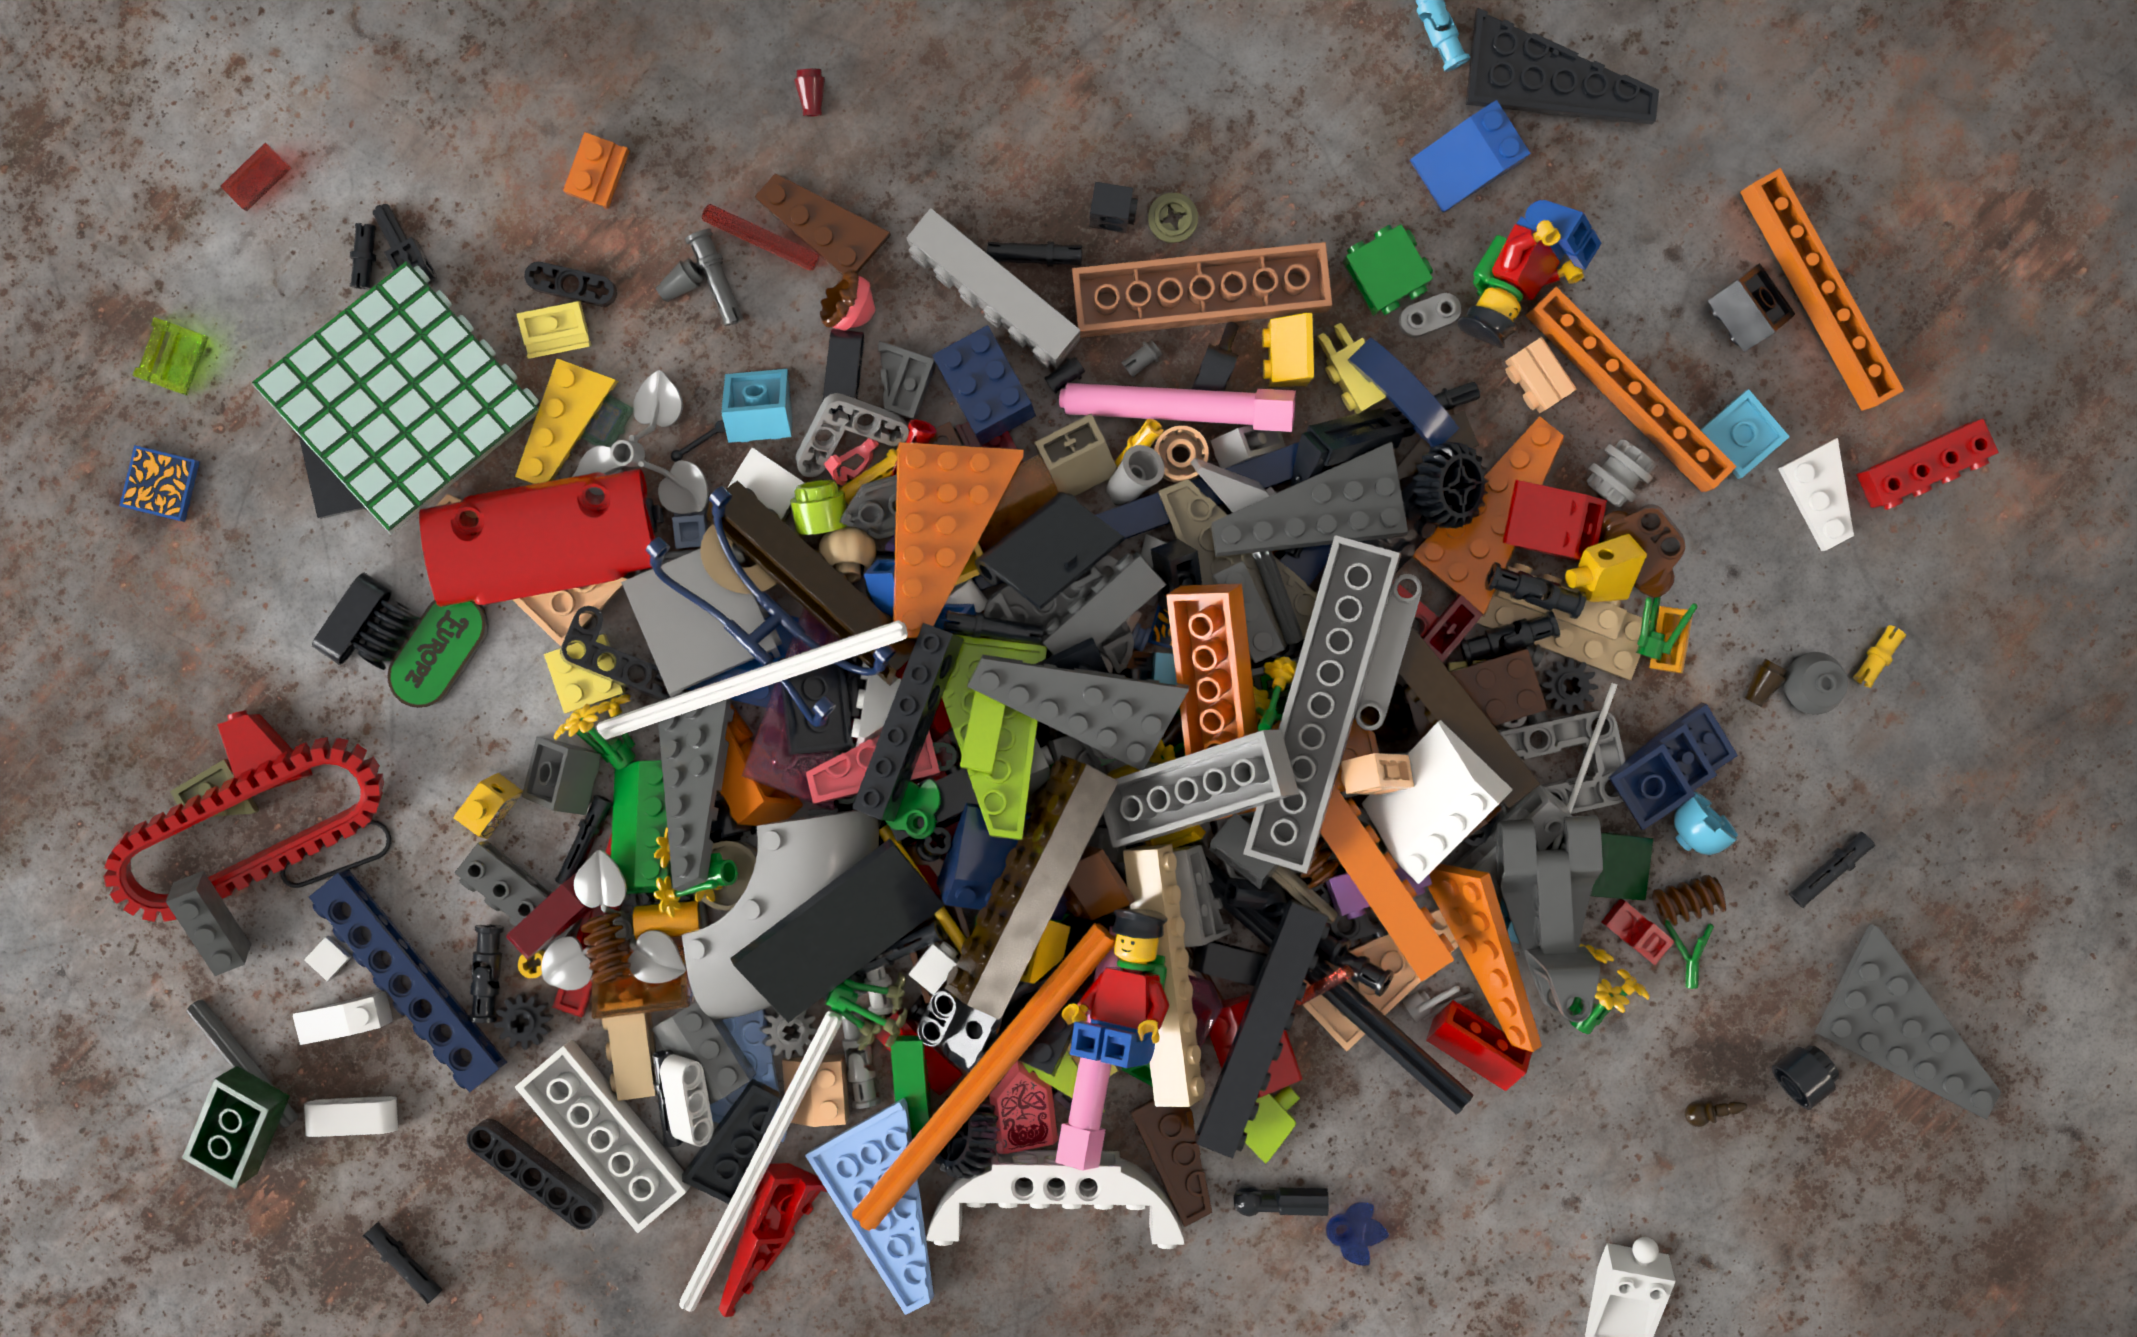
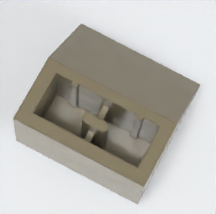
M1092 414L1035 442V447L1058 493H1070L1075 497L1109 480L1117 470L1106 441Z

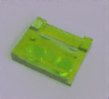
M153 317L151 326H153L152 333L139 368L135 367L132 376L183 395H188L209 337ZM166 332H169L171 334L157 372L154 374L152 373Z

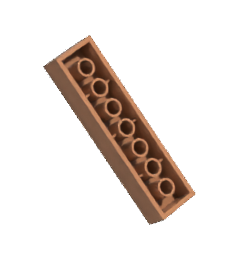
M1326 242L1072 268L1077 328L1080 329V338L1286 317L1303 313H1325L1332 307Z

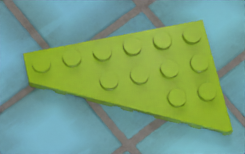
M957 635L963 638L964 641L942 699L961 754L963 752L975 690L967 687L968 681L982 655L1022 660L1023 663L1036 664L1046 659V646ZM1009 706L1005 708L993 773L967 769L989 835L1022 840L1038 721Z

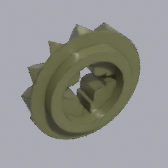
M1163 194L1152 203L1149 209V228L1156 238L1165 241L1167 244L1181 243L1192 236L1197 227L1198 212L1196 206L1183 194ZM1169 206L1175 215H1184L1178 220L1177 230L1171 223H1161L1164 219L1168 218Z

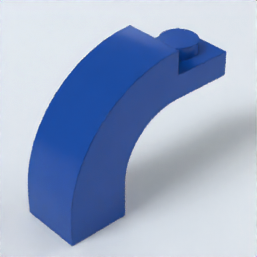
M895 559L876 560L864 573L866 585L876 607L883 613L890 615L893 619ZM945 604L933 627L944 630V621H949L945 618L947 610L975 615L974 604Z

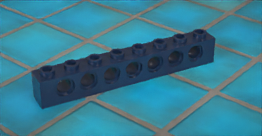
M350 870L337 873L309 896L310 900L314 903L312 905L314 911L320 917L329 921L333 926V933L337 939L347 943L352 949L355 961L371 972L374 976L373 982L380 990L386 991L394 1000V1008L401 1015L408 1017L413 1023V1030L416 1035L422 1040H427L434 1049L433 1054L435 1058L450 1068L454 1073L453 1079L461 1088H466L470 1093L507 1063L477 1024L468 1020V1013ZM343 902L348 903L351 907L350 917L345 916L342 912ZM363 926L371 931L370 941L365 940L362 936ZM383 950L391 955L392 961L390 966L382 961L381 954ZM403 975L408 976L412 982L410 990L404 988L401 983ZM422 999L430 1002L432 1006L430 1014L422 1010ZM442 1024H446L451 1028V1038H447L442 1034ZM462 1048L468 1049L471 1052V1062H467L462 1058Z

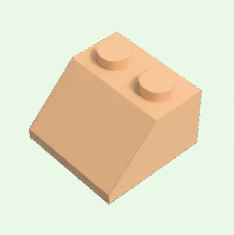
M844 1054L824 1056L791 1123L812 1127L846 1125L850 1112ZM804 1057L782 1059L784 1093H786Z

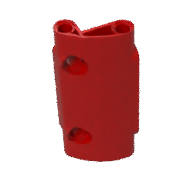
M642 469L618 472L612 475L594 472L469 495L461 502L420 509L419 523L423 555L430 586L437 605L443 607L474 601L478 605L491 604L615 581L626 576L628 572L652 568L650 565V555L646 552V548L655 539V535L645 503L647 485ZM589 488H600L604 494L595 495L590 492ZM471 510L477 514L478 518L468 517L464 511Z

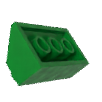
M662 760L637 761L614 772L611 858L618 865L624 876L627 888L626 894L654 893L659 890L656 883L657 878H661L664 881L667 876L670 877L673 888L671 861L669 860L667 866L662 868L660 864L661 858L657 859L654 857L656 850L661 848L657 844L656 838L664 837L667 828Z

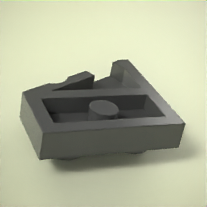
M879 341L878 351L881 355L882 370H880L881 382L884 385V409L900 416L917 420L936 367V362L932 358Z

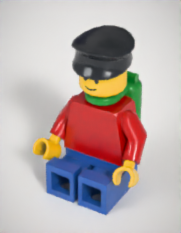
M1539 200L1527 208L1525 218L1520 217L1508 238L1496 235L1473 272L1475 278L1473 284L1478 290L1476 294L1481 297L1475 306L1469 307L1466 316L1458 320L1457 325L1461 331L1503 349L1505 348L1507 337L1518 329L1514 320L1521 310L1519 302L1522 298L1528 301L1533 300L1543 286L1560 281V278L1563 276L1566 277L1569 284L1582 280L1584 278L1583 270H1586L1602 244L1594 229H1591L1592 226L1585 214L1547 200ZM1564 254L1568 255L1570 260L1565 262L1560 269H1557Z
M1149 909L1114 910L1116 915L1115 924L1112 928V932L1116 933L1114 953L1121 959L1117 961L1118 967L1105 968L1077 1004H1069L1063 1009V1019L1067 1024L1074 1023L1070 1055L1094 1061L1101 1060L1100 1062L1124 1068L1147 1065L1151 1061L1155 1044L1160 1040L1158 1029L1161 1028L1169 1009V1002L1164 992L1167 967L1164 965L1165 956L1157 955L1159 938L1164 935L1163 925L1168 921V918L1160 912ZM1085 1014H1090L1091 1023L1087 1022Z

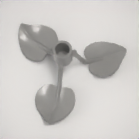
M657 370L651 374L641 385L634 399L633 413L635 419L639 423L650 424L649 427L636 435H630L629 441H616L611 448L606 446L591 448L582 457L572 477L594 472L612 475L613 473L623 472L621 468L625 466L645 467L666 476L658 487L660 502L666 509L678 514L702 512L706 508L709 498L708 484L702 470L692 462L679 460L674 463L669 472L664 468L646 462L644 460L645 450L638 443V440L655 430L656 424L661 427L672 426L682 414L683 400L681 394L663 371ZM589 488L590 492L595 495L604 494L600 488Z
M602 849L597 850L578 870L575 876L574 890L576 896L587 907L594 908L601 905V910L607 914L621 913V917L614 920L613 924L623 925L624 929L615 935L616 937L626 938V941L630 939L629 946L634 952L628 958V963H631L629 969L636 978L646 983H664L681 976L687 971V968L676 944L670 936L659 930H650L641 934L636 942L633 917H630L629 913H625L623 910L616 911L608 907H616L623 903L627 892L626 882L615 861ZM565 936L554 941L546 950L542 960L544 980L550 985L565 990H577L587 985L594 971L588 968V965L593 961L591 958L586 957V951L594 946H588L583 949L580 941L573 936Z

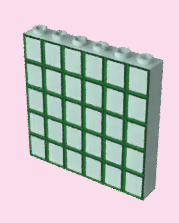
M407 261L252 381V384L390 535L522 428L539 411V408L536 406L539 401L528 388L522 390L515 382L517 376L505 363L500 366L493 358L496 353L484 339L479 342L471 333L474 328L463 315L457 317L449 309L452 306L449 299L440 290L435 293L427 284L430 279L418 265L413 268Z

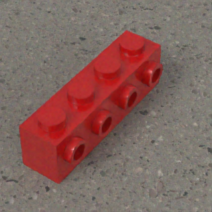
M1982 418L1968 422L1857 473L1856 476L1870 507L1883 506L1885 510L1902 504L1904 502L1902 497L1912 493L1913 497L1932 490L1930 484L1941 480V483L1944 484L1961 476L1960 470L1969 467L1970 471L1989 464L1988 458L1999 452Z

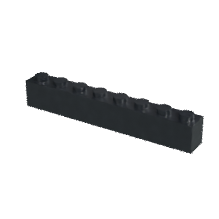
M1289 899L1195 1135L1197 1145L1232 1159L1236 1150L1242 1151L1247 1138V1133L1244 1132L1248 1120L1253 1121L1259 1108V1103L1256 1102L1260 1090H1266L1271 1078V1073L1268 1072L1271 1061L1278 1060L1283 1047V1043L1279 1042L1283 1031H1289L1294 1021L1295 1013L1291 1012L1296 1000H1302L1307 987V983L1303 982L1308 970L1313 971L1319 956V953L1315 952L1319 940L1325 941L1329 933L1331 923L1327 922L1329 917L1324 912Z

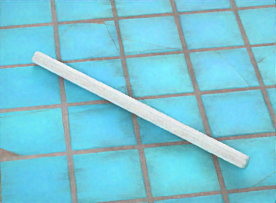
M898 620L601 721L597 724L598 732L604 739H610L904 640L908 636L905 623Z
M828 1011L820 1024L680 1299L679 1306L682 1309H686L689 1312L696 1309L842 1023L841 1015Z

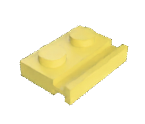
M581 301L516 314L523 342L526 345L528 359L592 346L588 336Z

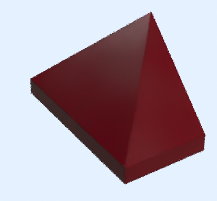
M1458 594L1422 638L1443 663L1483 614L1464 596Z

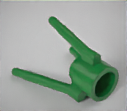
M1661 596L1655 597L1653 603L1652 599L1647 597L1636 653L1657 660H1661L1663 653L1670 655L1674 643L1697 609L1698 605L1696 603L1690 606L1668 641L1665 642L1666 635L1654 632Z

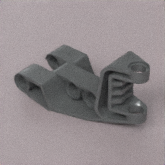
M1596 815L1564 817V843H1561V849L1536 850V833L1532 819L1498 821L1496 826L1497 884L1541 999L1546 1006L1554 1011H1559L1563 1017L1571 1022H1582L1591 1014L1600 976V963L1585 946L1579 947L1591 891L1596 879L1603 870L1599 819ZM1551 990L1556 1004H1552L1549 999V993ZM1574 997H1580L1583 1001L1582 1011L1577 1015H1570L1566 1009L1572 1005Z

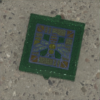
M608 394L597 414L593 416L585 428L581 438L595 446L611 448L620 434L623 435L625 433L624 427L631 417L634 408Z

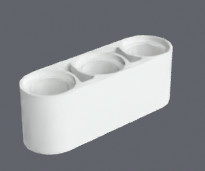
M669 1055L661 1065L660 1076L672 1136L681 1141L702 1147L710 1141L714 1132L702 1064L679 1055Z
M397 1097L320 1099L304 1103L305 1135L308 1137L384 1134L398 1130Z

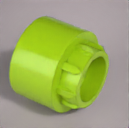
M817 480L803 483L796 487L794 491L795 498L791 499L790 503L795 530L799 534H820L839 530L847 526L840 523L847 505L845 493L838 490L836 482L833 480Z

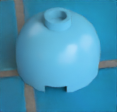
M1695 791L1694 797L1676 809L1674 826L1679 833L1676 836V840L1687 851L1693 848L1698 853L1705 855L1719 853L1731 846L1737 840L1738 834L1724 815L1720 817L1709 807L1712 803Z

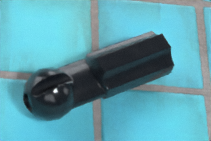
M1248 1184L1236 1190L1234 1194V1207L1237 1212L1247 1217L1254 1216L1259 1212L1279 1213V1215L1328 1216V1188L1279 1187L1278 1190H1259L1255 1186Z

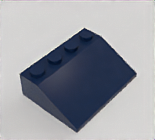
M966 803L953 836L951 847L947 852L936 882L945 905L979 910L986 907L992 895V885L997 878L1001 877L1006 867L1007 855L1016 847L1019 841L1017 839L990 836L978 804ZM1026 812L1025 821L1031 817L1032 813ZM1062 894L1050 919L1063 920L1067 910L1065 902L1068 901L1064 894Z

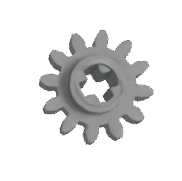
M775 1008V1016L765 1014V1019L770 1023L769 1026L760 1027V1031L769 1034L762 1043L765 1046L774 1044L771 1053L777 1056L783 1050V1056L786 1059H790L794 1050L797 1054L803 1056L802 1046L804 1044L810 1046L812 1041L808 1039V1036L814 1035L817 1032L815 1028L809 1026V1024L814 1022L815 1017L813 1015L804 1016L805 1010L788 1023ZM786 1025L795 1029L792 1035L783 1032Z

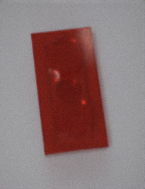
M265 142L220 187L243 210L248 211L292 168Z

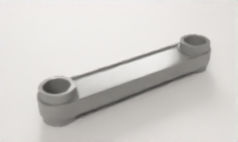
M1412 574L1400 575L1392 585L1355 713L1357 724L1365 730L1372 731L1378 729L1383 724L1422 594L1421 582ZM1407 579L1415 582L1417 592L1413 597L1403 598L1399 595L1398 585L1403 580ZM1372 706L1379 711L1380 718L1376 724L1368 725L1363 722L1361 712L1365 707Z

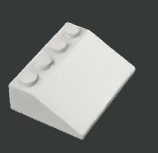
M1441 720L1407 754L1409 755L1414 787L1382 795H1369L1362 802L1363 807L1395 862L1418 884L1513 790Z

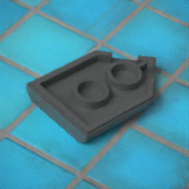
M897 475L862 484L842 515L840 523L867 532L869 536L878 540L895 535Z

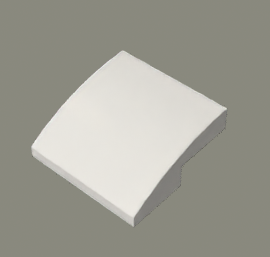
M751 448L729 486L736 481L740 482L745 488L751 489L759 501L768 509L774 510L780 520L784 521L790 512V500L795 498L794 491L796 487L804 482L754 448Z

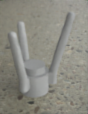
M1431 975L1407 994L1408 998L1402 1002L1417 1023L1422 1019L1425 1021L1432 1015L1439 1013L1452 1000L1462 1004L1473 999L1474 994L1468 993L1435 1006L1459 992L1460 987L1454 986L1431 999L1426 991L1419 993L1420 989L1433 976Z

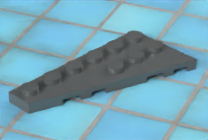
M732 697L658 722L673 889L681 892L707 881L713 841L709 839L712 821H717L718 808L714 807L716 792L722 789L729 746L725 736L727 724L733 721L734 710L730 708Z

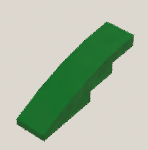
M918 1035L897 1036L895 1043L891 1046L895 1102L902 1098L907 1102L913 1140L932 1117L927 1059H925L923 1040H920Z

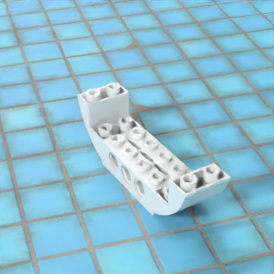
M1024 1150L1009 1154L996 1152V1156L990 1157L991 1166L985 1167V1171L982 1174L974 1175L970 1179L956 1178L947 1188L937 1204L927 1234V1241H934L935 1245L947 1246L952 1245L953 1241H959L962 1227V1203H966L968 1207L973 1208L984 1207L986 1203H998V1206L1002 1208H1015L1018 1204H1030L1032 1208L1037 1209L1048 1208L1050 1204H1062V1207L1066 1209H1079L1081 1205H1094L1096 1209L1102 1210L1112 1209L1113 1205H1126V1208L1130 1210L1145 1209V1206H1150L1149 1228L1152 1244H1158V1247L1162 1249H1174L1177 1245H1184L1179 1218L1164 1189L1151 1175L1140 1167L1120 1158L1119 1151H1102L1099 1168L1084 1171L1055 1162L1057 1150ZM1026 1177L1029 1178L1030 1181L1024 1182L1019 1180V1178ZM1060 1178L1062 1181L1053 1182L1051 1179ZM1086 1178L1093 1179L1092 1182H1088V1183H1087V1182H1084V1181H1082V1180H1084V1179H1086Z

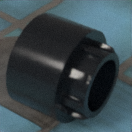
M1809 1045L1805 1049L1796 1047L1772 1066L1773 1075L1780 1086L1804 1109L1811 1110L1836 1090L1834 1082L1839 1079V1071L1832 1060L1816 1046Z

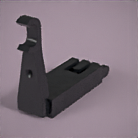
M1397 407L1387 410L1379 408L1309 425L1307 432L1302 433L1299 441L1290 487L1319 475L1324 465L1330 466L1352 460L1390 442L1393 444V449L1399 448L1402 438L1415 434L1416 431L1413 429L1415 426L1411 422L1409 423L1407 417L1402 415V412Z

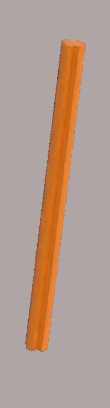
M1094 923L852 1211V1216L860 1222L862 1228L868 1231L876 1229L1114 947L1116 937L1110 934L1104 926Z

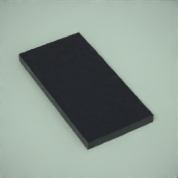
M888 839L730 959L733 966L789 1023L941 909L944 904L894 842Z

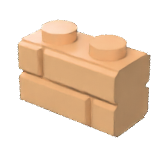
M1540 337L1505 361L1508 366L1505 369L1508 377L1514 384L1519 382L1525 391V394H1523L1524 401L1530 409H1537L1539 413L1577 390L1543 337Z

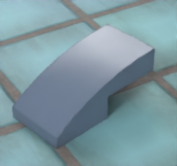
M706 508L702 512L674 513L672 522L676 549L701 546L703 536L708 529Z

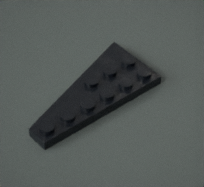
M1477 8L1475 11L1466 105L1486 107L1497 100L1502 109L1653 124L1656 122L1659 89L1626 74L1620 75L1604 68V64L1578 56L1579 53L1536 33H1527L1514 27L1515 24L1505 19L1501 21L1488 15V12L1483 9Z

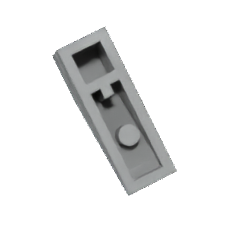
M1197 458L1190 462L1196 472L1233 513L1276 494L1271 486L1265 490L1258 481Z

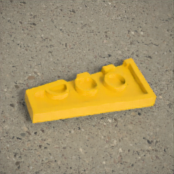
M556 359L515 477L533 484L553 481L570 456L569 453L576 442L586 432L585 428L593 416L599 412V409L603 406V401L619 381Z

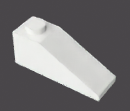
M386 991L293 1014L300 1045L350 1036L378 1029L393 1022Z

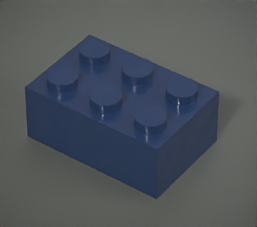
M988 325L932 355L981 446L1036 416L1030 399Z

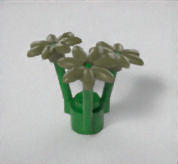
M899 972L897 983L895 982L894 986L888 985L887 987L858 983L846 979L843 984L841 983L829 992L825 1004L831 1006L830 1010L841 1014L859 1027L858 1031L863 1034L857 1041L860 1044L859 1050H863L868 1044L873 1043L874 1034L880 1033L882 1026H884L883 1030L891 1034L885 1044L886 1047H891L895 1043L897 1036L900 1035V1028L906 1023L908 1011L904 1009L897 1021L890 1018L886 1020L884 1015L878 1016L855 1004L859 994L855 993L854 989L886 994V998H892V1014H895L902 1007L901 997L905 995L903 988L906 984V977ZM853 1010L872 1020V1023L870 1024L866 1020L861 1021L850 1012Z

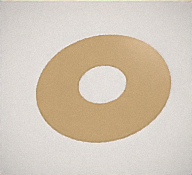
M712 524L705 532L701 542L700 553L705 570L717 584L725 589L736 593L753 594L729 563L719 542L715 526ZM727 538L728 543L731 547L733 542L729 538ZM757 564L752 567H742L762 592L777 584Z

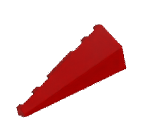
M790 1163L769 1164L752 1197L718 1308L724 1317L734 1316L736 1313L734 1306L744 1293L750 1294L754 1289L752 1282L761 1270L767 1272L794 1236V1226L803 1214L809 1215L814 1209L812 1202L821 1191L827 1192L817 1175Z

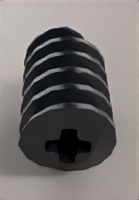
M382 600L381 603L387 611L375 610L374 614L380 621L378 623L368 621L367 624L373 630L372 633L361 631L359 634L363 637L365 643L353 642V646L364 660L379 669L385 670L386 666L382 660L391 661L393 659V655L389 650L398 651L400 649V644L396 639L406 640L407 634L403 629L412 630L415 627L410 618L418 620L421 617L400 602Z

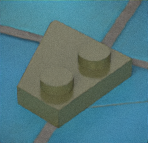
M229 759L220 761L171 790L170 793L177 805L182 803L185 806L188 799L198 794L202 798L206 790L218 786L220 789L225 781L233 778L234 775ZM251 797L213 817L254 814L260 810Z

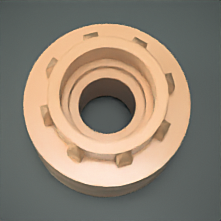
M1174 426L1167 429L1160 435L1154 447V450L1160 455L1164 463L1165 471L1163 478L1170 482L1179 483L1187 479L1190 481L1195 479L1199 474L1190 462L1194 458L1205 462L1208 461L1209 449L1205 438L1200 432L1189 426ZM1176 447L1186 448L1189 452V459L1183 463L1175 461L1172 457V450Z

